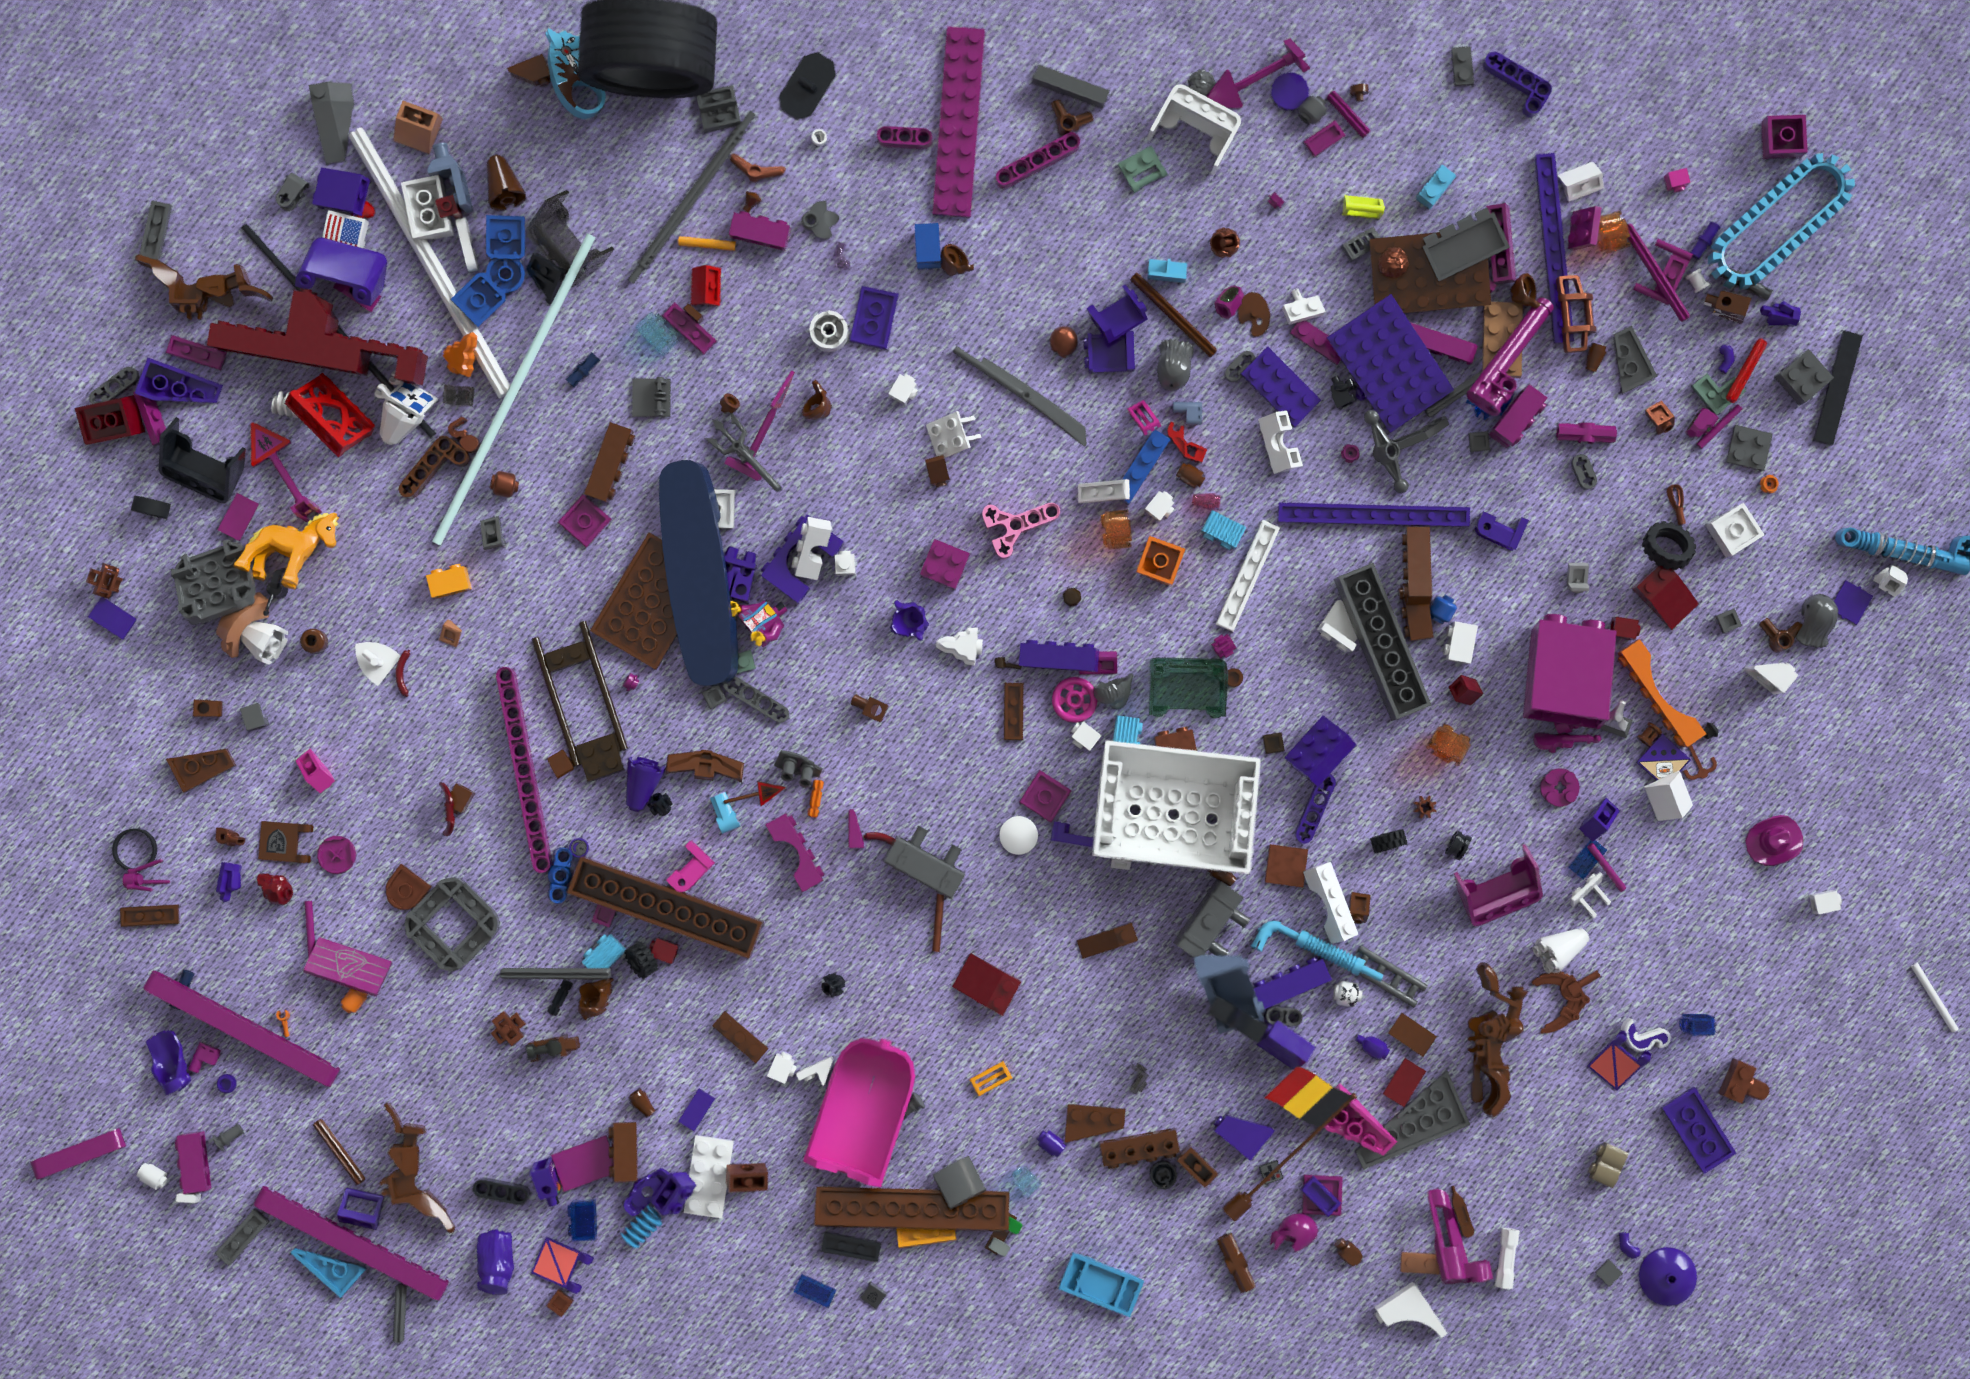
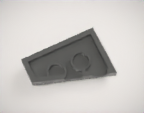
M1632 325L1615 333L1613 338L1621 392L1624 394L1656 378L1657 374Z

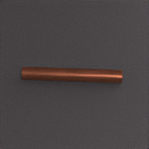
M938 893L936 897L932 951L940 952L944 895Z

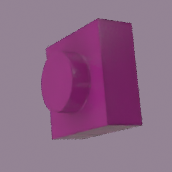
M597 904L592 922L610 928L616 910Z

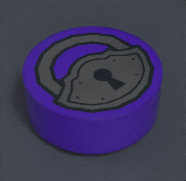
M576 838L571 841L569 850L575 857L585 856L589 851V844L583 838Z

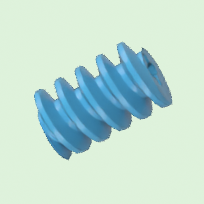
M649 1205L646 1206L648 1212L641 1211L642 1218L639 1216L635 1217L637 1223L630 1222L632 1229L624 1228L627 1233L626 1235L620 1233L623 1239L636 1249L640 1247V1243L646 1241L645 1237L649 1238L651 1236L650 1231L655 1232L657 1230L656 1226L662 1225L661 1216Z

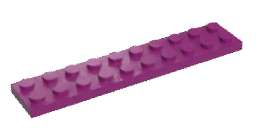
M947 26L933 215L971 218L985 29Z

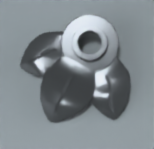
M818 201L812 205L809 212L802 216L801 221L803 227L813 231L816 237L828 239L832 237L830 227L834 226L840 217L836 213L827 210L826 201ZM809 218L815 220L813 224H809L807 221Z

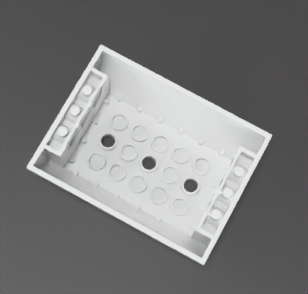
M1106 741L1100 770L1093 836V856L1250 874L1260 759ZM1138 806L1141 810L1140 814H1131L1130 807ZM1170 810L1177 811L1179 814L1178 819H1170L1168 812ZM1212 814L1216 816L1217 822L1209 824L1206 817Z

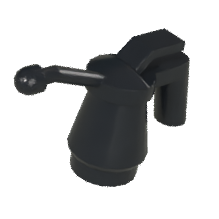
M286 568L276 570L272 575L271 582L267 585L266 590L270 598L266 609L263 611L264 616L269 615V607L273 597L282 599L288 593V588L284 587L281 583Z

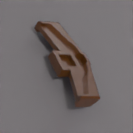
M710 750L668 754L665 775L695 771L694 779L713 781L714 773L742 783L744 763Z

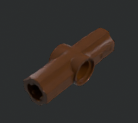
M1227 1233L1217 1238V1243L1225 1257L1224 1261L1230 1274L1233 1275L1240 1293H1245L1255 1288V1282L1247 1268L1248 1264L1242 1251L1239 1250L1232 1233Z

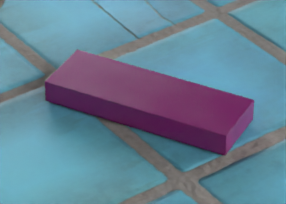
M675 302L662 315L669 324L704 355L717 342L714 337Z
M171 335L166 353L220 371L227 352Z

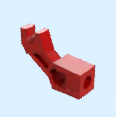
M1170 422L1167 430L1168 438L1172 440L1185 459L1202 464L1207 449L1192 442L1187 443L1184 439V426L1181 425L1179 431H1174V422ZM1190 446V448L1197 449L1194 457L1187 454V447Z

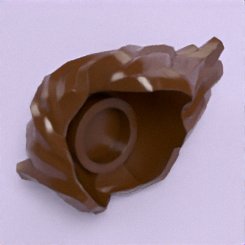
M613 978L593 983L586 982L580 986L579 992L581 997L578 1002V1012L584 1020L598 1016L607 1010L605 1007L609 1004L607 1001L612 993L611 983L614 981Z

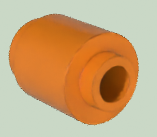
M350 988L340 1001L342 1003L341 1008L347 1013H356L366 1001L368 994Z

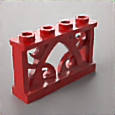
M324 373L319 374L318 377L297 390L291 391L284 403L337 457L342 456L345 451L365 438L370 437L375 428L372 420L367 418L358 406L353 404L345 393ZM319 388L324 394L319 391L318 397H316L313 390ZM309 393L310 398L302 397L303 395ZM322 406L338 409L341 415V424L336 421L325 420L322 417ZM358 428L361 432L356 433L350 431L349 429L356 430ZM347 434L352 438L346 441L343 437Z

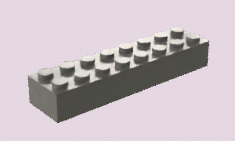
M1374 563L1333 579L1391 721L1432 706Z

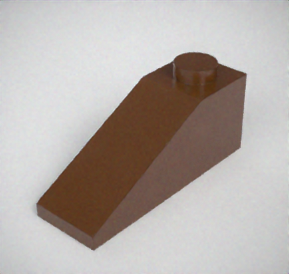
M1128 922L1076 941L1084 959L1138 941L1132 922Z

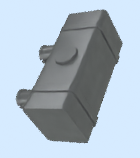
M918 825L911 840L908 841L896 835L883 858V862L952 900L965 877V873L954 865L962 849L951 844L945 858L939 859L921 849V844L929 832L928 830Z
M1216 879L1173 943L1193 957L1205 955L1207 951L1214 955L1226 956L1229 950L1217 943L1215 939L1229 919L1238 923L1243 928L1247 926L1251 918L1237 910L1244 897Z

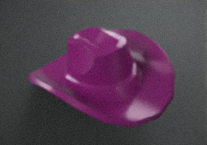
M1786 815L1773 816L1757 823L1749 830L1745 839L1748 854L1754 862L1764 866H1775L1790 861L1798 856L1803 849L1801 829L1793 819Z

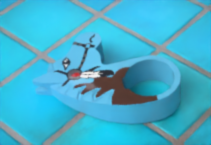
M548 28L545 33L550 43L548 66L551 82L558 99L577 118L589 119L596 116L605 103L606 94L601 89H596L583 83L577 75L580 36H574L567 33L566 30L557 34ZM573 86H587L591 88L597 95L598 106L592 110L578 107L572 99Z

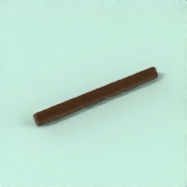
M1135 273L1131 277V282L1209 357H1212L1217 352V349L1139 273Z

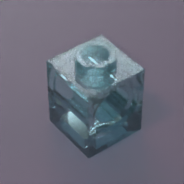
M1019 1166L1012 1173V1182L1028 1198L1042 1184L1026 1166L1023 1168Z

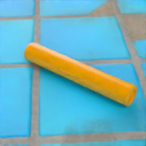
M679 236L678 246L736 251V241Z

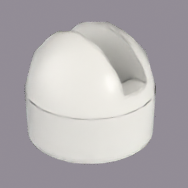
M821 129L815 130L811 135V141L816 146L823 145L827 139L825 131ZM816 134H818L820 142H817Z

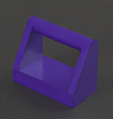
M346 1188L337 1213L338 1221L377 1230L384 1196ZM349 1196L378 1202L374 1215L347 1210Z

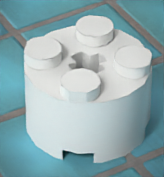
M829 310L815 315L811 321L809 328L811 339L820 350L835 352L846 344L849 336L848 326L843 316L839 313ZM832 328L833 334L827 335L825 330Z

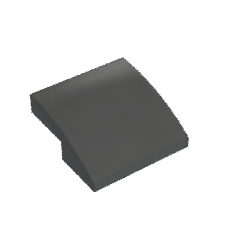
M733 85L712 89L706 94L697 96L705 133L740 125L741 118Z
M969 1156L933 1174V1178L949 1209L962 1205L968 1199L986 1191V1187Z

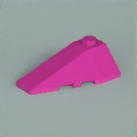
M1340 1083L1335 1087L1351 1095ZM1357 1099L1352 1100L1324 1127L1327 1131L1342 1135L1347 1140L1351 1139L1383 1156L1397 1143Z

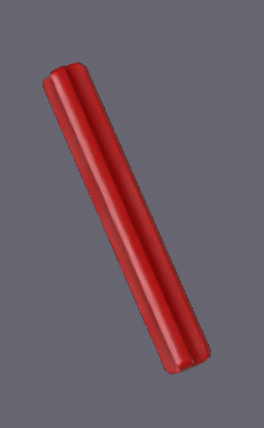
M1760 338L1756 341L1726 396V400L1730 403L1737 401L1767 346V341Z

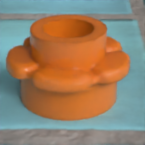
M1766 475V477L1760 480L1761 490L1765 493H1774L1779 486L1778 479L1773 475Z

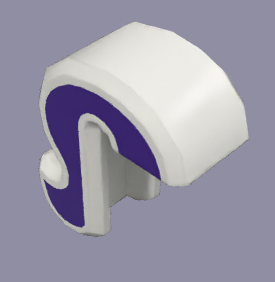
M1631 1018L1623 1021L1621 1030L1628 1034L1627 1040L1624 1043L1636 1052L1648 1051L1654 1044L1655 1047L1664 1048L1671 1041L1670 1033L1660 1027L1638 1035Z

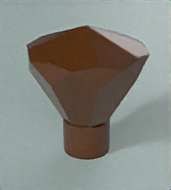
M746 191L744 211L749 213L754 206L762 202L757 193Z

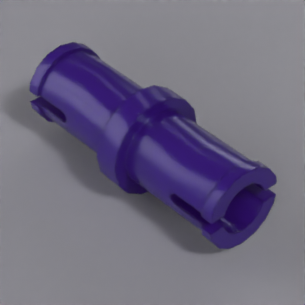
M1710 221L1703 234L1699 235L1697 238L1698 242L1690 252L1693 254L1692 257L1700 260L1707 247L1712 245L1713 238L1721 228L1717 223Z

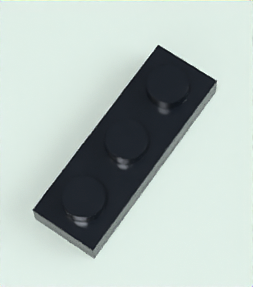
M825 1231L821 1252L878 1262L882 1242Z

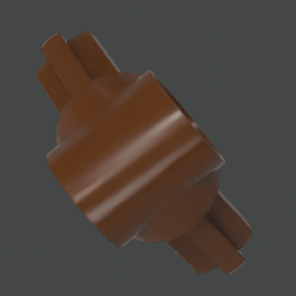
M1060 99L1054 100L1051 103L1057 118L1055 122L1060 136L1074 133L1079 130V127L1094 120L1090 111L1077 116L1067 113ZM1067 123L1071 126V128L1067 129L1063 126V124Z
M1765 618L1760 622L1759 626L1769 636L1768 641L1771 650L1778 653L1793 645L1794 638L1803 624L1795 622L1787 630L1779 631L1769 618ZM1779 639L1783 641V646L1780 645Z

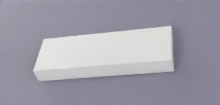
M1126 479L1078 484V503L1129 499V480Z

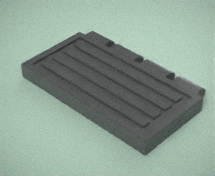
M1486 207L1474 213L1476 221L1473 220L1471 215L1457 221L1458 230L1455 229L1454 224H1451L1439 230L1441 238L1438 239L1435 232L1423 238L1426 244L1423 246L1424 252L1438 282L1510 248L1494 212L1490 214Z

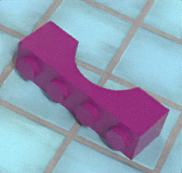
M785 813L765 824L774 841L788 842L797 849L800 863L793 876L802 892L824 881L822 877L825 874L820 865L816 867L813 862L816 858L811 849H806L804 845L806 840L801 832L797 833L794 827L797 823L792 815L788 816Z

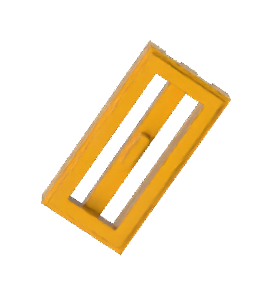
M1004 1061L969 1080L978 1096H981L1012 1079V1076ZM1000 1067L1003 1068L1000 1072L976 1084L975 1081ZM1006 1073L1007 1077L981 1091L979 1090L980 1086Z

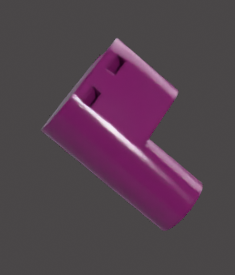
M199 1042L188 1070L199 1073L203 1062L216 1065L221 1050Z

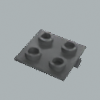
M656 377V379L632 378V417H670L671 379H664V377Z

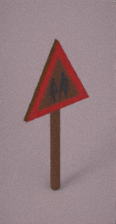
M757 781L758 792L727 799L723 802L727 804L759 796L760 806H762L786 787Z

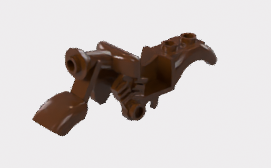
M1481 962L1476 967V972L1480 977L1482 987L1490 991V995L1509 1005L1506 1016L1503 1013L1498 1015L1496 1011L1491 1010L1486 1014L1472 1017L1468 1020V1028L1474 1031V1036H1469L1467 1040L1474 1041L1475 1043L1473 1048L1467 1049L1469 1052L1474 1053L1471 1100L1475 1103L1482 1102L1483 1083L1480 1081L1481 1070L1488 1077L1491 1084L1490 1095L1483 1104L1482 1109L1488 1117L1493 1119L1503 1111L1511 1098L1508 1084L1510 1081L1509 1065L1503 1063L1500 1050L1504 1042L1518 1037L1523 1032L1524 1025L1519 1018L1523 999L1527 996L1528 990H1524V987L1515 986L1512 987V990H1507L1510 999L1499 993V982L1495 971L1489 964Z

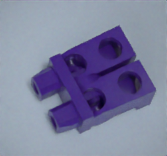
M729 546L724 558L730 597L749 603L757 568L755 564L756 553L746 551L744 560L737 559L739 549Z

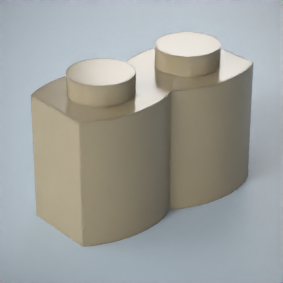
M1606 1142L1603 1145H1599L1596 1151L1597 1160L1595 1163L1592 1162L1588 1169V1173H1590L1589 1178L1614 1188L1629 1153Z

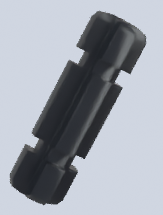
M567 979L562 981L561 988L558 989L552 1001L553 1004L548 1008L549 1014L558 1015L559 1007L563 1005L568 995V990L573 985L571 981Z

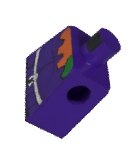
M552 1157L534 1162L530 1175L539 1199H546L549 1207L559 1204L557 1195L560 1192L561 1185Z

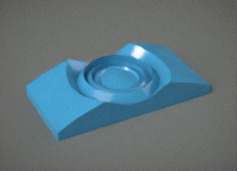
M1072 1252L1058 1289L1130 1317L1144 1280L1120 1269L1103 1264L1093 1258Z

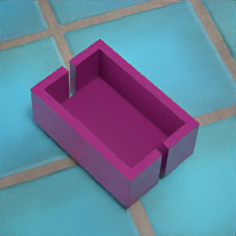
M1528 384L1517 395L1488 435L1505 448H1508L1510 445L1513 447L1524 436L1522 431L1525 432L1534 423L1535 419L1533 417L1540 414L1547 404L1544 402L1547 400V397Z

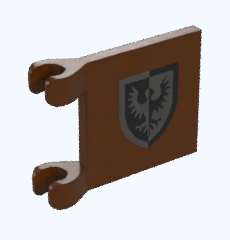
M261 821L258 859L310 863L311 856L297 855L299 832H313L314 826Z

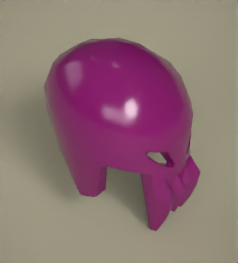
M1291 1214L1283 1219L1276 1231L1272 1232L1270 1245L1274 1243V1250H1277L1285 1240L1293 1242L1292 1248L1295 1252L1300 1251L1316 1239L1318 1234L1316 1222L1305 1214Z

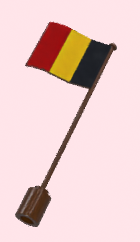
M1299 1066L1287 1075L1264 1098L1281 1105L1297 1118L1318 1128L1249 1193L1239 1191L1222 1207L1225 1213L1236 1222L1253 1206L1251 1196L1352 1100H1356L1357 1095L1355 1093L1350 1095L1331 1086L1313 1072Z

